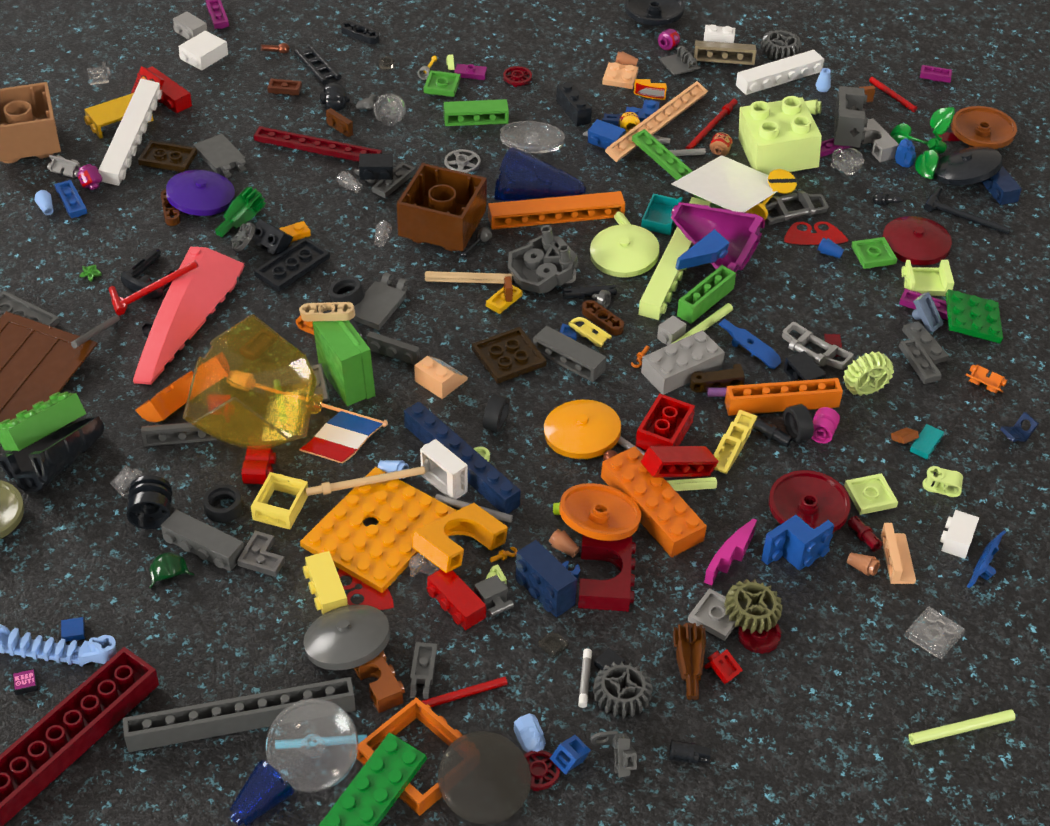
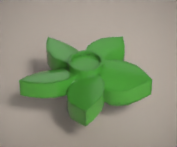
M91 265L88 267L82 266L84 272L79 276H88V280L92 282L94 277L101 276L102 274L97 270L96 265Z

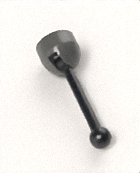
M482 227L478 231V239L460 253L462 258H465L467 253L480 241L487 242L492 238V233L488 228Z

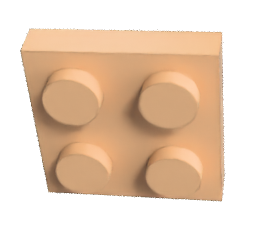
M609 62L602 84L633 89L639 67Z

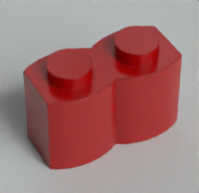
M248 445L241 473L244 484H264L269 473H273L272 464L276 463V453L273 452L272 446Z

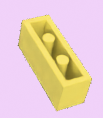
M330 551L305 557L306 566H303L305 578L310 579L308 585L311 594L316 596L314 598L316 609L321 610L323 615L333 609L347 606V596Z

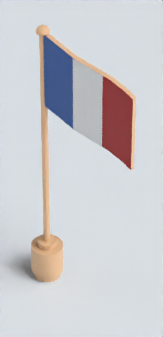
M230 370L229 375L226 377V384L233 389L248 393L254 387L339 412L320 429L311 441L299 449V451L343 464L349 460L372 434L382 426L386 427L388 425L387 420L381 421L256 384L254 375L243 371Z

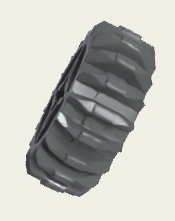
M775 29L765 33L761 41V50L766 57L776 59L777 61L800 54L802 41L797 34H792V31H782L781 29L777 31Z
M621 661L620 665H616L613 662L611 667L605 665L603 670H599L597 677L594 679L593 693L595 702H599V708H605L606 714L613 712L614 717L617 714H622L624 719L626 714H629L633 718L635 712L641 714L643 709H647L652 699L653 686L650 677H647L646 671H640L639 665L635 668L632 667L631 662L628 665H624L623 661Z

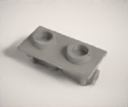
M49 155L52 162L48 164L47 168L51 172L61 174L63 171L65 176L77 177L81 167L78 161L73 159L67 160L59 155Z

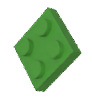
M430 70L424 85V93L454 97L461 74Z
M885 237L852 241L851 247L864 269L894 265L897 262V257Z

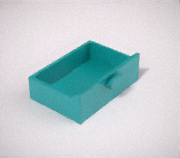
M653 193L642 218L641 227L649 231L671 235L675 226V222L671 219V212L675 205L682 202L683 197L676 199Z

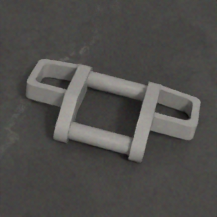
M792 322L783 330L782 338L790 343L788 348L796 352L805 351L819 366L828 365L843 370L853 360V353L835 344L831 345L796 322ZM795 330L802 336L795 339L789 333ZM810 341L825 349L826 352L824 354H817L804 346ZM837 354L846 359L840 362L832 358Z

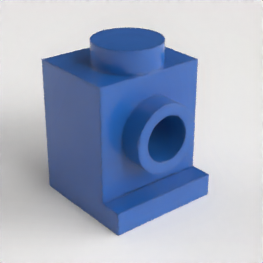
M574 735L560 743L550 757V760L566 775L570 770L583 763L591 750Z

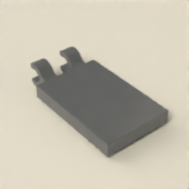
M223 134L193 144V147L197 148V154L215 173L221 172L225 178H229L232 176L229 171L231 168L236 167L241 173L247 171V168L244 166L246 164L245 157Z
M385 272L381 281H375L365 292L363 300L354 306V321L380 330L405 300L408 289L405 284L408 280L400 278L396 288L391 287L393 282L389 279L392 277V274Z

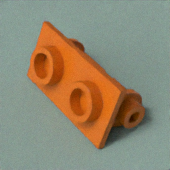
M978 364L971 366L970 371L972 374H966V376L970 377V382L978 386L980 383L987 385V390L993 393H997V391L1003 393L1000 387H1005L1007 383L1004 376L992 372L988 378L986 377L989 372L988 369Z

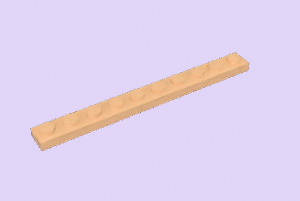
M696 81L608 146L605 152L615 162H618L638 147L632 141L633 135L644 129L651 135L655 134L704 97L708 90Z

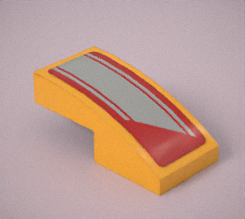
M635 79L634 94L650 99L665 100L667 86L666 83H651L650 79Z

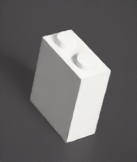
M203 31L178 46L180 59L200 70H204L228 55L227 41L207 31Z

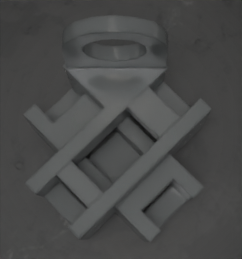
M607 731L591 736L590 739L593 745L613 746L615 774L618 773V778L630 776V770L637 769V752L631 746L630 738L626 733ZM600 737H607L604 740H596Z

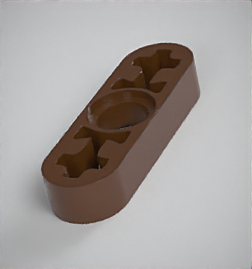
M165 189L161 192L165 223L169 226H175L181 221L180 213L174 207L167 208L172 205L167 200Z
M586 300L583 302L582 314L611 335L618 336L623 333V320L596 301ZM605 316L607 319H600L598 317Z

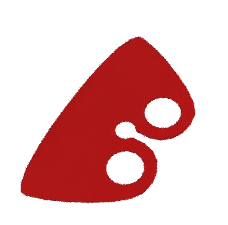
M824 221L814 224V230L817 233L811 232L812 227L810 224L796 222L789 228L784 238L786 243L800 245H819L823 238H829L836 244L848 242L847 237L838 228ZM804 224L808 229L800 231L797 229V226ZM820 224H826L829 227V229L826 231H822L818 228V226Z
M338 570L339 578L345 575L352 578L350 585L343 586L344 590L352 589L357 584L362 585L361 589H355L347 594L348 605H356L350 599L354 594H361L364 597V601L360 605L372 606L379 610L392 609L394 607L388 588L381 593L343 570Z

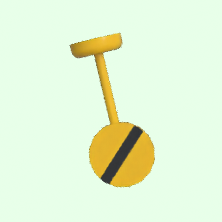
M776 169L770 172L768 176V184L773 189V192L778 191V193L788 194L793 192L797 186L795 177L786 170ZM773 195L747 210L746 213L757 214L766 220L768 211L765 205Z

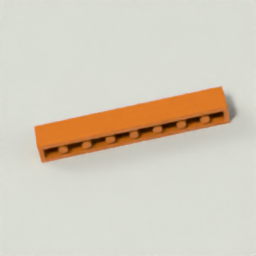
M621 191L488 203V218L491 229L614 218L618 211L625 214V201Z

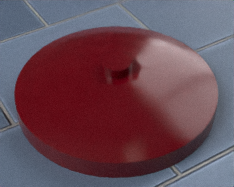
M905 216L892 220L885 226L882 235L898 260L905 263L906 260H910L913 265H932L944 260L949 255L952 245L951 236L943 226L933 220L917 216Z
M799 470L787 473L774 482L769 495V508L773 517L780 524L797 515L813 529L829 520L834 524L833 532H835L847 521L850 512V498L845 488L834 478L816 471Z

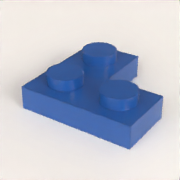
M644 100L642 109L627 107L626 112L636 113L641 123L659 109L660 102Z

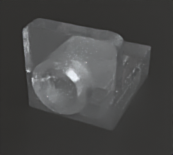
M102 62V67L87 68L90 85L109 83L108 76H111L110 68L106 67L105 62Z

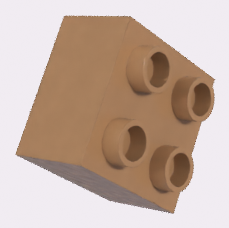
M43 82L0 89V161L15 163L20 158L32 156L47 158L49 155L61 152L48 83Z

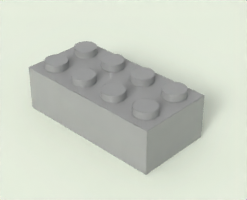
M702 330L643 356L641 373L664 395L690 383L691 375L694 372L701 371L705 373L723 368L725 352Z

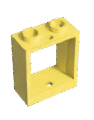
M270 472L251 505L252 519L290 530L308 498L305 489L308 488V481ZM274 490L296 495L289 510L267 504Z

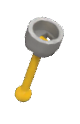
M432 56L428 66H423L418 70L419 78L427 79L430 67L438 59L437 56Z

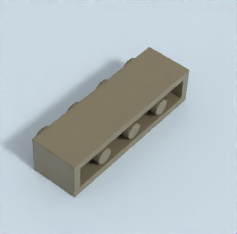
M695 40L694 58L697 61L755 65L756 45Z

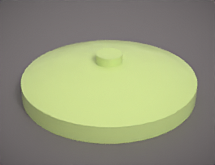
M629 224L615 225L602 230L593 238L590 245V257L595 267L605 274L614 277H634L649 271L656 264L659 258V242L654 234L643 227Z

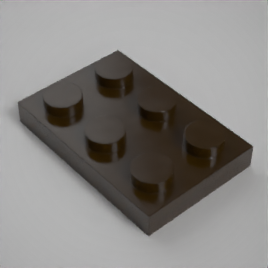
M150 140L139 157L138 163L147 167L184 172L188 170L196 157L197 148Z

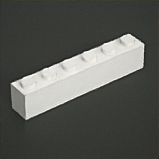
M810 50L737 73L736 86L745 95L810 76L821 72L824 58L815 50Z

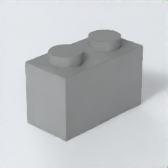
M189 12L173 18L175 32L188 40L203 31H207V23Z

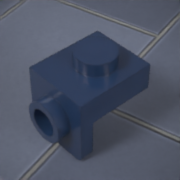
M605 113L602 121L619 127L620 114Z

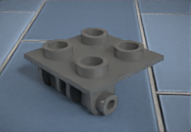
M678 46L677 54L659 58L673 76L700 69L697 59L686 50L685 46Z

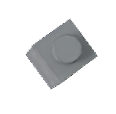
M671 316L658 325L657 339L668 346L686 333L687 324L677 317Z

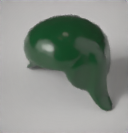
M172 552L163 553L157 556L150 566L152 583L149 588L159 580L183 573L195 574L189 572L186 561L182 556Z

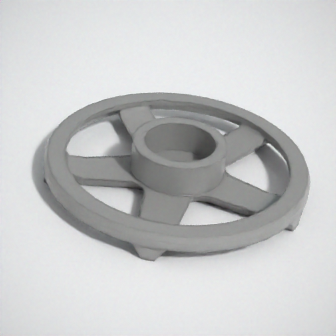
M466 149L454 150L448 153L444 159V165L448 169L464 173L479 169L481 164L479 155ZM459 152H468L472 155L467 156L465 154H459ZM451 154L455 155L456 160L447 161ZM475 157H477L478 163L476 165L469 161ZM450 165H458V168L455 169ZM464 166L471 167L470 169L463 170Z

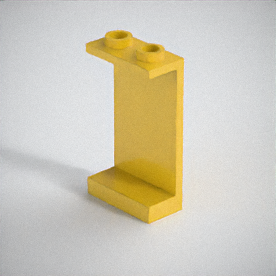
M134 93L84 109L86 125H90L92 132L96 133L100 139L103 138L101 127L122 120Z

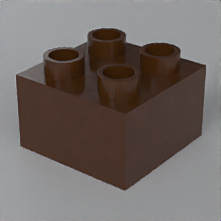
M422 163L397 202L398 236L409 238L416 243L426 242L442 246L449 251H463L486 212L487 178Z

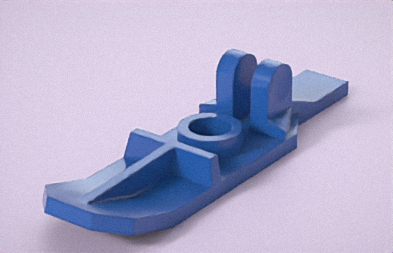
M725 318L719 323V326L732 336V345L734 347L740 344L752 353V357L755 355L761 359L768 368L775 369L781 363L780 356L771 347L746 329L737 328Z
M1005 530L986 545L973 570V575L967 585L968 588L975 584L979 576L988 580L996 574V570L989 563L993 559V555L999 551L998 545L1002 536L1006 533Z

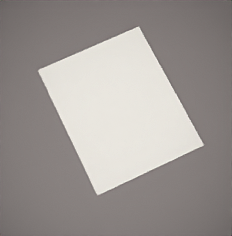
M722 155L671 183V185L725 209L743 213L778 192H773V189L769 186V175Z

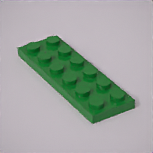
M389 732L318 826H378L428 759L427 756Z

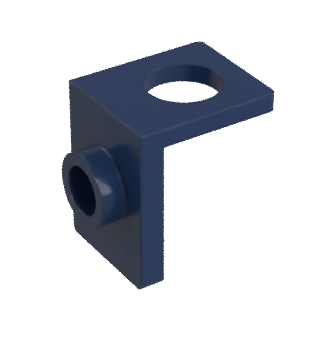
M1024 412L1014 427L1002 426L1000 430L1013 442H1026L1039 423L1027 412ZM1026 419L1031 423V427L1027 431L1022 428V422Z

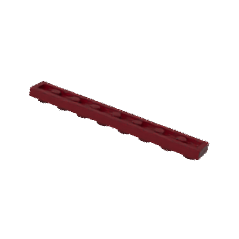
M261 126L253 135L254 141L358 162L359 154H382V150Z

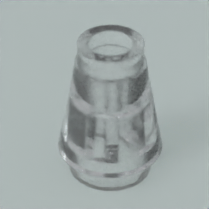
M342 171L337 177V182L341 187L356 193L362 188V184L348 171Z
M380 221L376 225L374 241L376 246L383 247L392 233L390 223Z

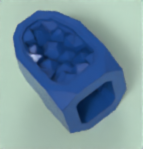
M906 138L901 140L895 154L896 163L902 167H911L916 159L915 146L911 140Z

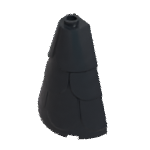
M99 416L83 419L45 436L20 451H10L1 455L0 466L9 479L14 478L18 482L17 486L27 492H37L47 486L63 470L69 467L81 453H85L103 434L104 424Z

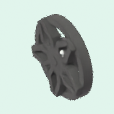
M248 222L241 225L238 233L231 240L234 251L240 252L248 245L255 232L254 224Z

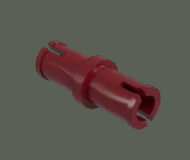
M853 516L849 519L848 526L858 534L859 540L864 541L873 552L875 550L878 551L882 547L883 542L875 536L871 527L866 526L858 516Z

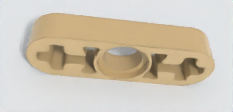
M350 302L306 303L299 308L301 319L307 322L347 321L355 317L354 305ZM331 310L329 313H323L324 311Z

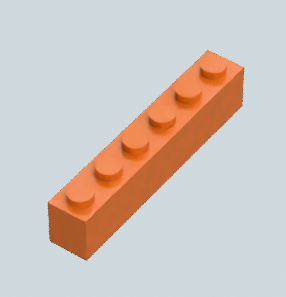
M838 378L727 386L724 403L728 416L737 415L739 410L750 414L783 412L787 407L803 404L808 410L822 407L836 408L840 406L843 390Z

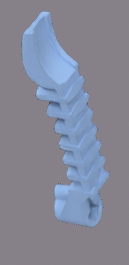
M0 624V653H9L10 656L20 655L23 658L26 656L33 657L35 660L37 658L44 659L45 661L54 660L56 663L67 662L68 665L79 664V666L83 667L84 664L89 662L105 664L117 654L115 639L110 635L90 638L89 641H84L80 647L76 640H73L70 645H66L65 639L55 643L53 637L43 641L41 635H38L33 640L29 632L20 638L18 628H14L10 633L7 627Z

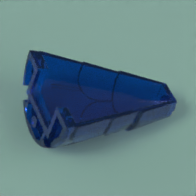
M511 147L506 152L499 169L501 173L496 181L494 199L520 201L584 195L586 187L583 182L565 171L556 169L552 165L520 149Z

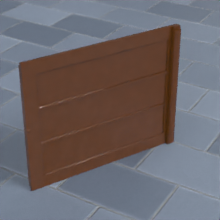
M6 311L0 318V422L6 419L12 420L16 418L17 413L23 410L29 411L33 409L35 403L40 401L46 402L50 400L49 396L60 392L98 343L88 340L77 348H73L71 342L80 336Z

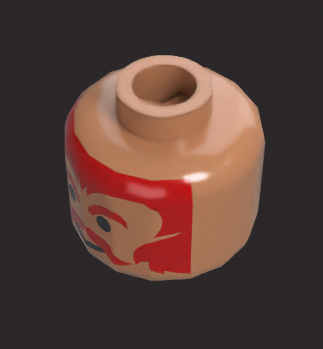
M723 132L715 134L710 143L711 152L716 155L726 156L732 147V138Z

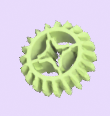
M873 351L870 354L865 353L864 356H859L857 360H853L851 365H848V369L844 371V383L853 395L858 394L862 396L863 394L868 395L876 391L878 392L879 389L884 388L885 384L889 383V379L893 378L892 362L884 353H874Z

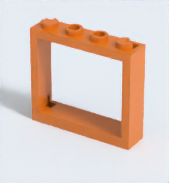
M416 697L356 746L357 759L365 765L389 732L393 735L398 734L416 718L460 755L464 760L422 795L409 783L399 798L420 816L480 765V752L475 748V744L469 743L464 739L460 731L450 727L442 716L436 715L428 704L425 705Z

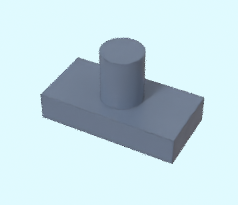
M929 292L923 293L913 301L916 309L913 310L912 316L915 320L921 319L929 333L934 332L944 324Z

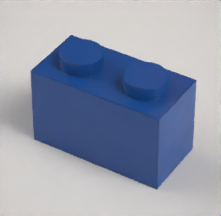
M597 119L588 130V143L607 149L608 146L625 135V129Z

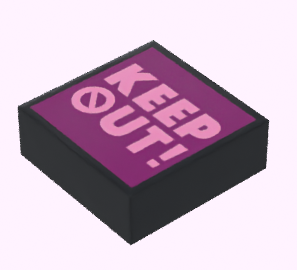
M35 668L12 673L15 695L38 691Z

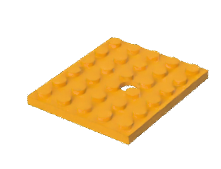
M375 467L365 477L384 474L386 472ZM400 479L354 487L300 541V547L314 555L330 551L335 567L383 593L420 554L412 548L414 531L455 512L456 509ZM373 517L379 522L377 525L365 526L363 521L366 518Z

